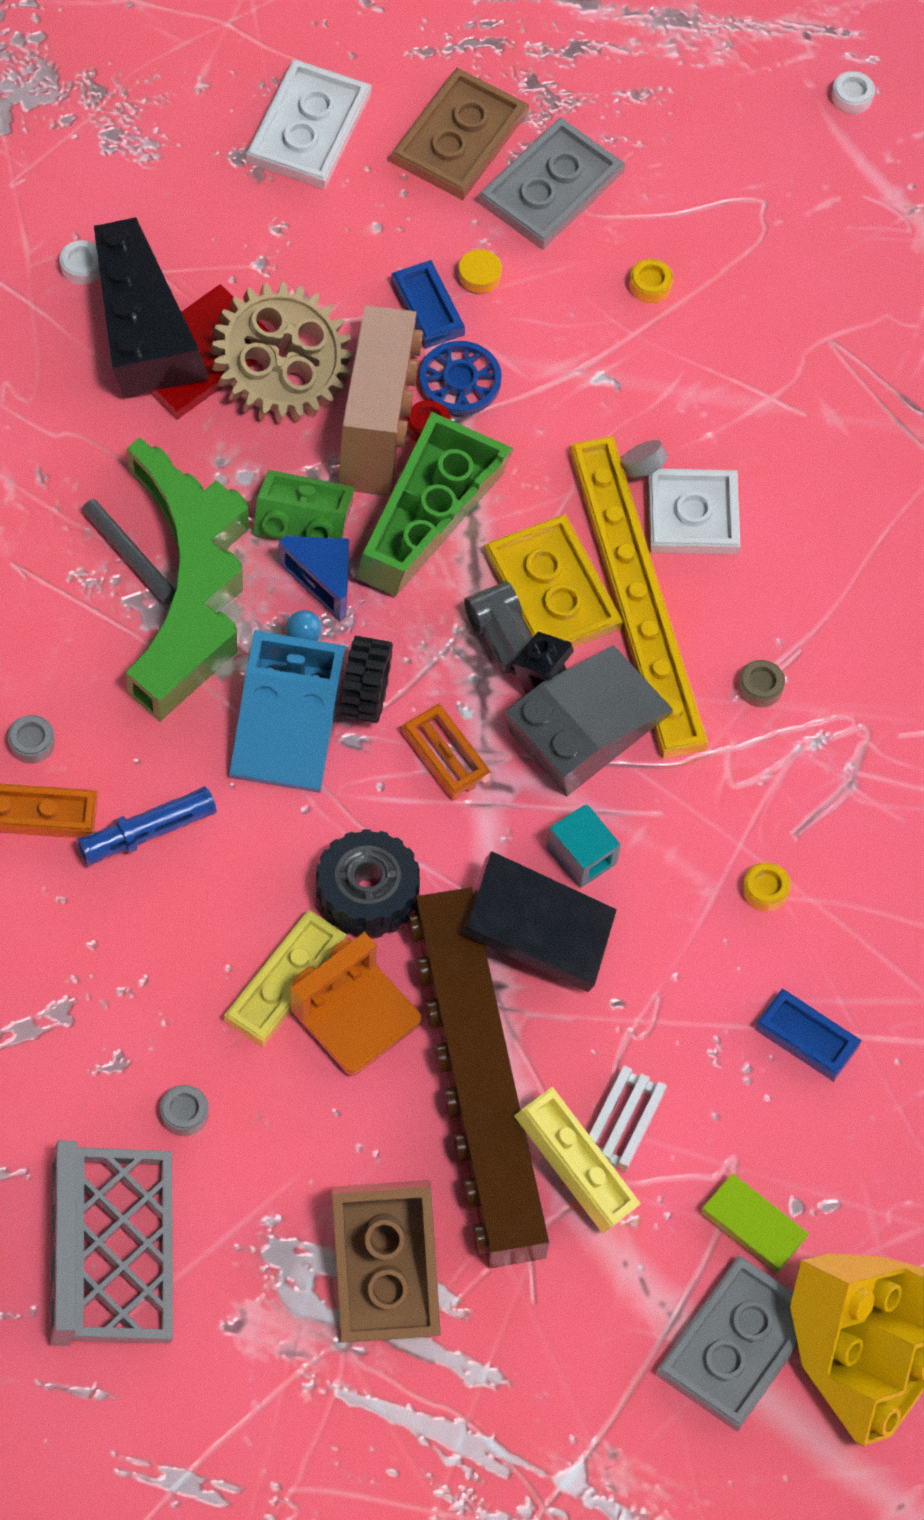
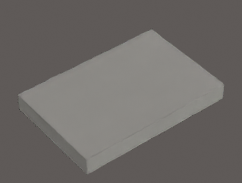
M560 117L479 193L478 203L540 249L544 250L624 173L625 163Z
M739 1255L659 1366L656 1376L738 1432L798 1347L790 1309L793 1291Z

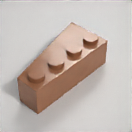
M371 305L364 306L342 426L338 483L355 487V492L391 496L398 447L405 448L408 421H403L402 419L403 416L410 417L413 390H407V386H415L417 378L418 360H413L412 356H420L422 348L423 330L415 329L417 311Z

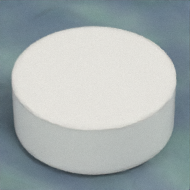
M849 71L842 73L834 81L831 94L832 101L839 110L845 113H862L873 102L875 86L873 81L861 72Z
M78 240L69 243L63 248L60 254V267L63 276L69 282L86 285L93 283L100 277L96 244L86 240Z

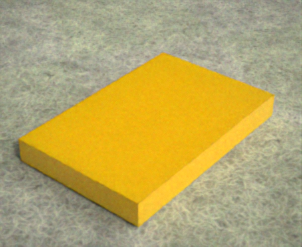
M566 514L484 545V553L499 582L507 581L515 590L521 605L522 620L532 638L539 631L571 642L574 648L622 629L623 620Z

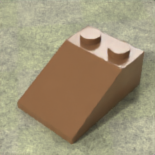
M421 1180L333 1186L332 1204L341 1342L441 1336L431 1181Z

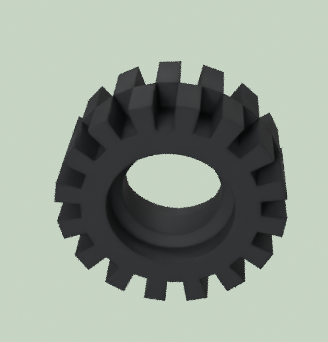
M354 636L342 687L341 717L373 723L379 722L391 669L392 642Z

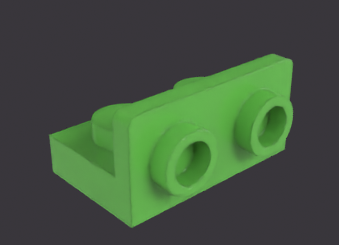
M268 470L257 497L253 532L257 536L281 540L285 536L343 538L345 524L354 500L355 487Z

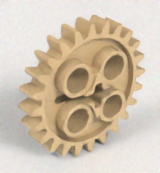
M281 282L277 293H273L268 283H264L260 289L259 296L251 288H248L243 296L244 302L234 297L229 305L231 311L223 309L218 318L222 325H215L211 334L217 341L212 342L209 353L219 356L214 359L211 369L225 372L220 377L217 383L218 386L232 385L233 390L228 399L232 401L240 396L246 399L242 410L245 413L254 405L259 407L260 420L265 418L268 411H274L277 423H281L286 412H290L292 419L296 423L303 416V409L312 418L315 417L319 411V404L328 408L334 400L332 394L339 396L344 388V384L340 380H346L351 372V369L344 364L350 362L353 352L342 349L348 345L351 336L337 333L344 324V320L336 319L331 321L329 319V315L334 308L332 304L322 309L317 307L320 296L318 293L309 300L304 299L303 286H299L294 295L288 294L285 282ZM266 320L274 326L275 332H265L258 326L257 321ZM298 335H310L314 338L317 345H305ZM244 339H248L252 344L245 343ZM279 348L284 350V357L278 355ZM255 359L263 365L264 371H253L246 365L245 360ZM311 361H316L318 366H314ZM297 373L301 375L306 385H295L288 379L287 374Z

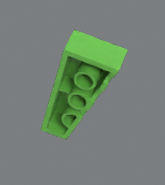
M431 412L363 552L355 578L397 596L504 474L513 448Z

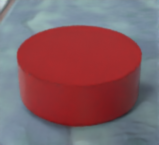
M424 400L412 406L410 417H407V433L413 441L417 443L431 412L451 420L450 413L443 404L433 400Z

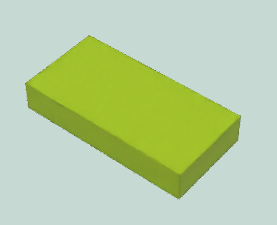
M733 1173L701 1211L703 1216L776 1274L782 1270L809 1236L807 1231Z

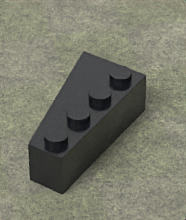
M137 218L95 225L94 233L111 362L123 397L155 391V389L209 380L200 350Z

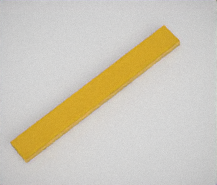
M609 436L572 443L570 445V455L615 604L623 620L622 627L635 669L673 709L672 714L653 728L662 759L707 750V737L614 437Z

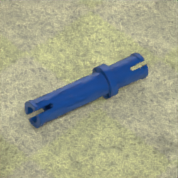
M204 786L190 794L161 804L127 819L121 816L114 819L113 825L84 837H79L76 839V843L84 863L87 866H91L123 851L127 854L137 850V845L186 826L196 820L217 813L216 805L209 789Z

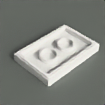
M293 59L246 153V163L325 190L371 96L372 85Z

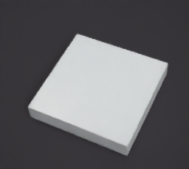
M658 469L648 475L650 553L739 555L741 546L737 470Z

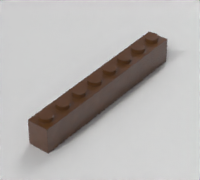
M472 887L416 896L415 914L408 915V926L412 943L420 942L423 956L417 957V969L421 986L429 985L432 1000L426 1001L430 1029L438 1028L441 1044H435L438 1070L440 1073L447 1072L451 1088L444 1089L447 1113L449 1117L457 1116L460 1133H454L453 1135L458 1162L466 1161L470 1177L463 1179L465 1200L468 1208L476 1207L479 1224L473 1225L474 1243L478 1254L486 1253L488 1268L490 1269L546 1259L549 1238L526 1133L514 1117L521 1110L485 945L461 934L473 898Z

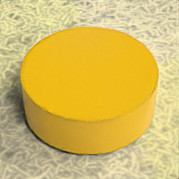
M475 249L467 252L461 258L458 277L462 286L468 291L479 294L488 293L494 290L501 281L502 264L493 252Z
M644 259L634 265L630 274L629 287L637 299L646 303H657L669 296L673 284V273L666 263L657 259Z
M770 862L758 863L752 866L746 873L742 889L743 895L748 904L760 911H774L783 906L787 901L791 881L789 875L781 866Z

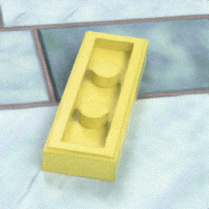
M308 909L226 1012L224 1022L263 1048L291 1013L290 988L292 987L293 980L304 969L310 966L316 969L328 960L330 952L341 941L347 939V934Z
M553 1087L514 1115L602 1234L641 1204Z

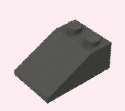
M613 645L555 675L551 680L540 683L507 709L505 713L508 730L564 794L569 796L672 714L673 709Z

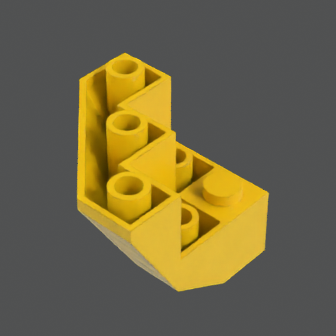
M835 1253L801 1260L790 1309L802 1367L855 1442L866 1446L892 1437L924 1392V1267L880 1256Z

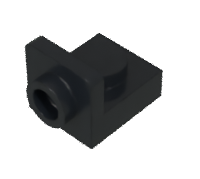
M539 631L534 635L512 662L526 695L540 683L549 681L555 675L567 670L564 663L574 652L571 642Z

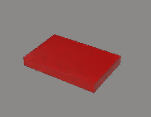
M221 284L181 311L200 350L209 380L155 389V391L150 392L177 420L223 387H219L217 383L225 372L211 369L214 359L219 356L209 353L212 342L217 341L211 335L215 325H222L218 318L223 309L231 311L229 305L234 298ZM259 320L257 321L258 326L262 330L270 332ZM244 339L245 343L252 344L248 339ZM255 359L245 360L248 367L258 362Z

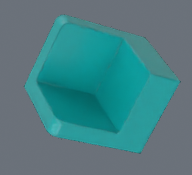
M589 805L581 806L549 828L548 850L580 889L617 865L621 844Z

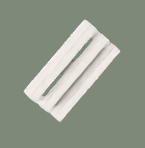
M623 1066L589 1134L597 1145L626 1085L634 1087L604 1149L599 1147L611 1165L624 1172H627L667 1089L666 1084L661 1082L655 1084L649 1081L650 1077L642 1073L640 1076L633 1074L632 1069L627 1066ZM643 1092L651 1095V1098L622 1157L613 1153Z

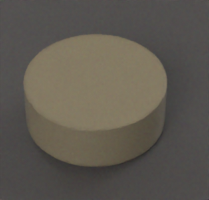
M755 660L748 663L742 669L738 690L741 697L748 704L755 707H769L781 698L785 686V676L782 670L773 662Z

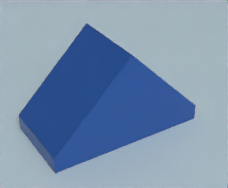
M283 537L279 541V564L339 622L343 620L347 614L349 539Z

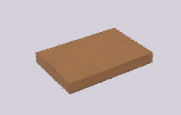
M457 67L392 152L391 163L464 200L528 114L529 104Z

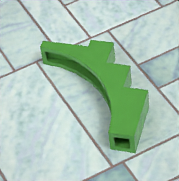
M139 437L127 447L128 470L152 495L167 519L178 550L179 571L177 589L167 618L150 647L126 672L128 694L161 722L237 653V628L234 622L221 610L243 591V567L239 559L226 549L249 530L248 504L239 492L234 489H226L217 480L203 490L202 485L193 475L189 473L183 474L173 466L170 458L158 446L151 447Z

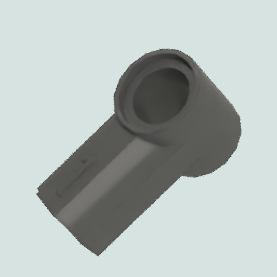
M505 581L465 597L464 606L471 626L478 635L484 634L504 674L512 673L516 675L512 662L532 637L522 620L521 605L512 585Z

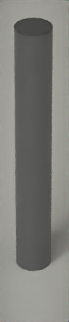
M96 499L86 502L82 508L83 513L164 604L171 603L176 592L175 588Z

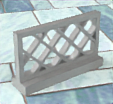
M57 1140L52 1155L49 1345L69 1346L71 1341L171 1344L173 1340L172 1151L77 1147V1141ZM85 1162L104 1163L116 1176L99 1191L85 1177ZM119 1163H126L128 1165L123 1168ZM140 1164L161 1165V1181L149 1192L130 1175ZM121 1181L141 1199L124 1215L105 1197ZM84 1190L92 1197L85 1204ZM160 1191L161 1205L154 1199ZM97 1203L116 1221L100 1237L84 1223V1214ZM145 1205L161 1219V1228L149 1239L129 1221ZM121 1227L141 1246L124 1262L105 1244ZM84 1237L92 1244L85 1251ZM160 1238L161 1252L154 1246ZM96 1250L116 1268L99 1285L84 1271V1261ZM145 1252L161 1266V1275L150 1286H147L129 1268ZM121 1274L141 1293L124 1310L104 1291ZM84 1285L91 1291L85 1298ZM160 1285L161 1299L154 1293ZM96 1297L116 1316L105 1327H83L84 1308ZM147 1299L161 1313V1329H142L129 1314ZM122 1322L127 1328L115 1327Z

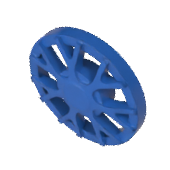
M451 341L437 346L427 354L420 368L419 380L421 390L427 400L443 404L450 414L468 415L485 409L496 399L501 387L502 373L497 359L486 348L473 342ZM465 351V360L458 359L452 361L451 352ZM469 352H470V353H473V354H475V355H473L472 357H470V356H469ZM447 353V358H444L443 356H441V355ZM481 357L488 365L478 371L473 363ZM435 359L446 366L443 373L430 367ZM478 380H495L492 388L478 386ZM431 382H443L444 388L434 391L428 385ZM473 392L480 400L470 404L465 395ZM449 393L459 396L456 404L444 401Z

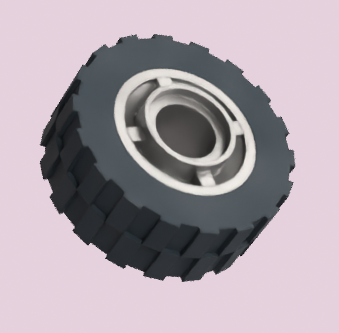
M362 829V832L354 833L352 831L346 833L345 837L339 840L335 839L330 843V848L327 851L324 850L320 856V865L317 864L316 896L321 913L324 912L326 920L331 925L339 927L340 931L347 935L351 933L358 937L363 932H366L368 936L377 938L382 937L387 932L393 933L397 931L401 924L408 922V915L415 910L416 896L419 895L420 868L418 862L414 860V853L410 847L407 848L403 845L401 839L398 837L393 838L384 831L372 832L371 829ZM364 880H371L376 882L377 885L364 887L358 883Z

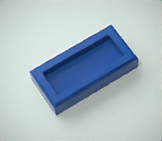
M432 260L391 274V282L405 310L417 311L415 329L423 330L422 344L425 349L465 336V325Z
M783 988L755 1026L757 1032L833 1082L860 1047L862 1041Z

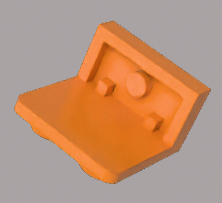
M363 932L353 941L350 938L341 941L330 952L328 960L316 969L313 966L304 969L293 980L292 987L290 988L291 1012L349 1075L360 1073L421 1024L420 1012L376 965L377 944L366 932Z

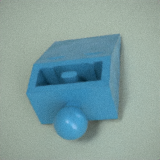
M300 610L288 618L285 627L287 636L254 630L229 778L321 793L345 666V646L318 641L322 633L320 619L311 611Z

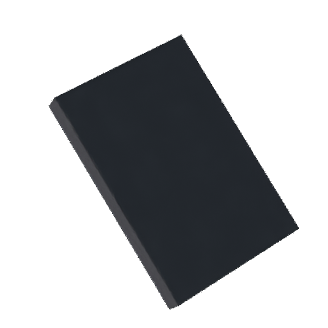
M491 851L484 860L461 934L583 991L589 992L595 986L617 909Z

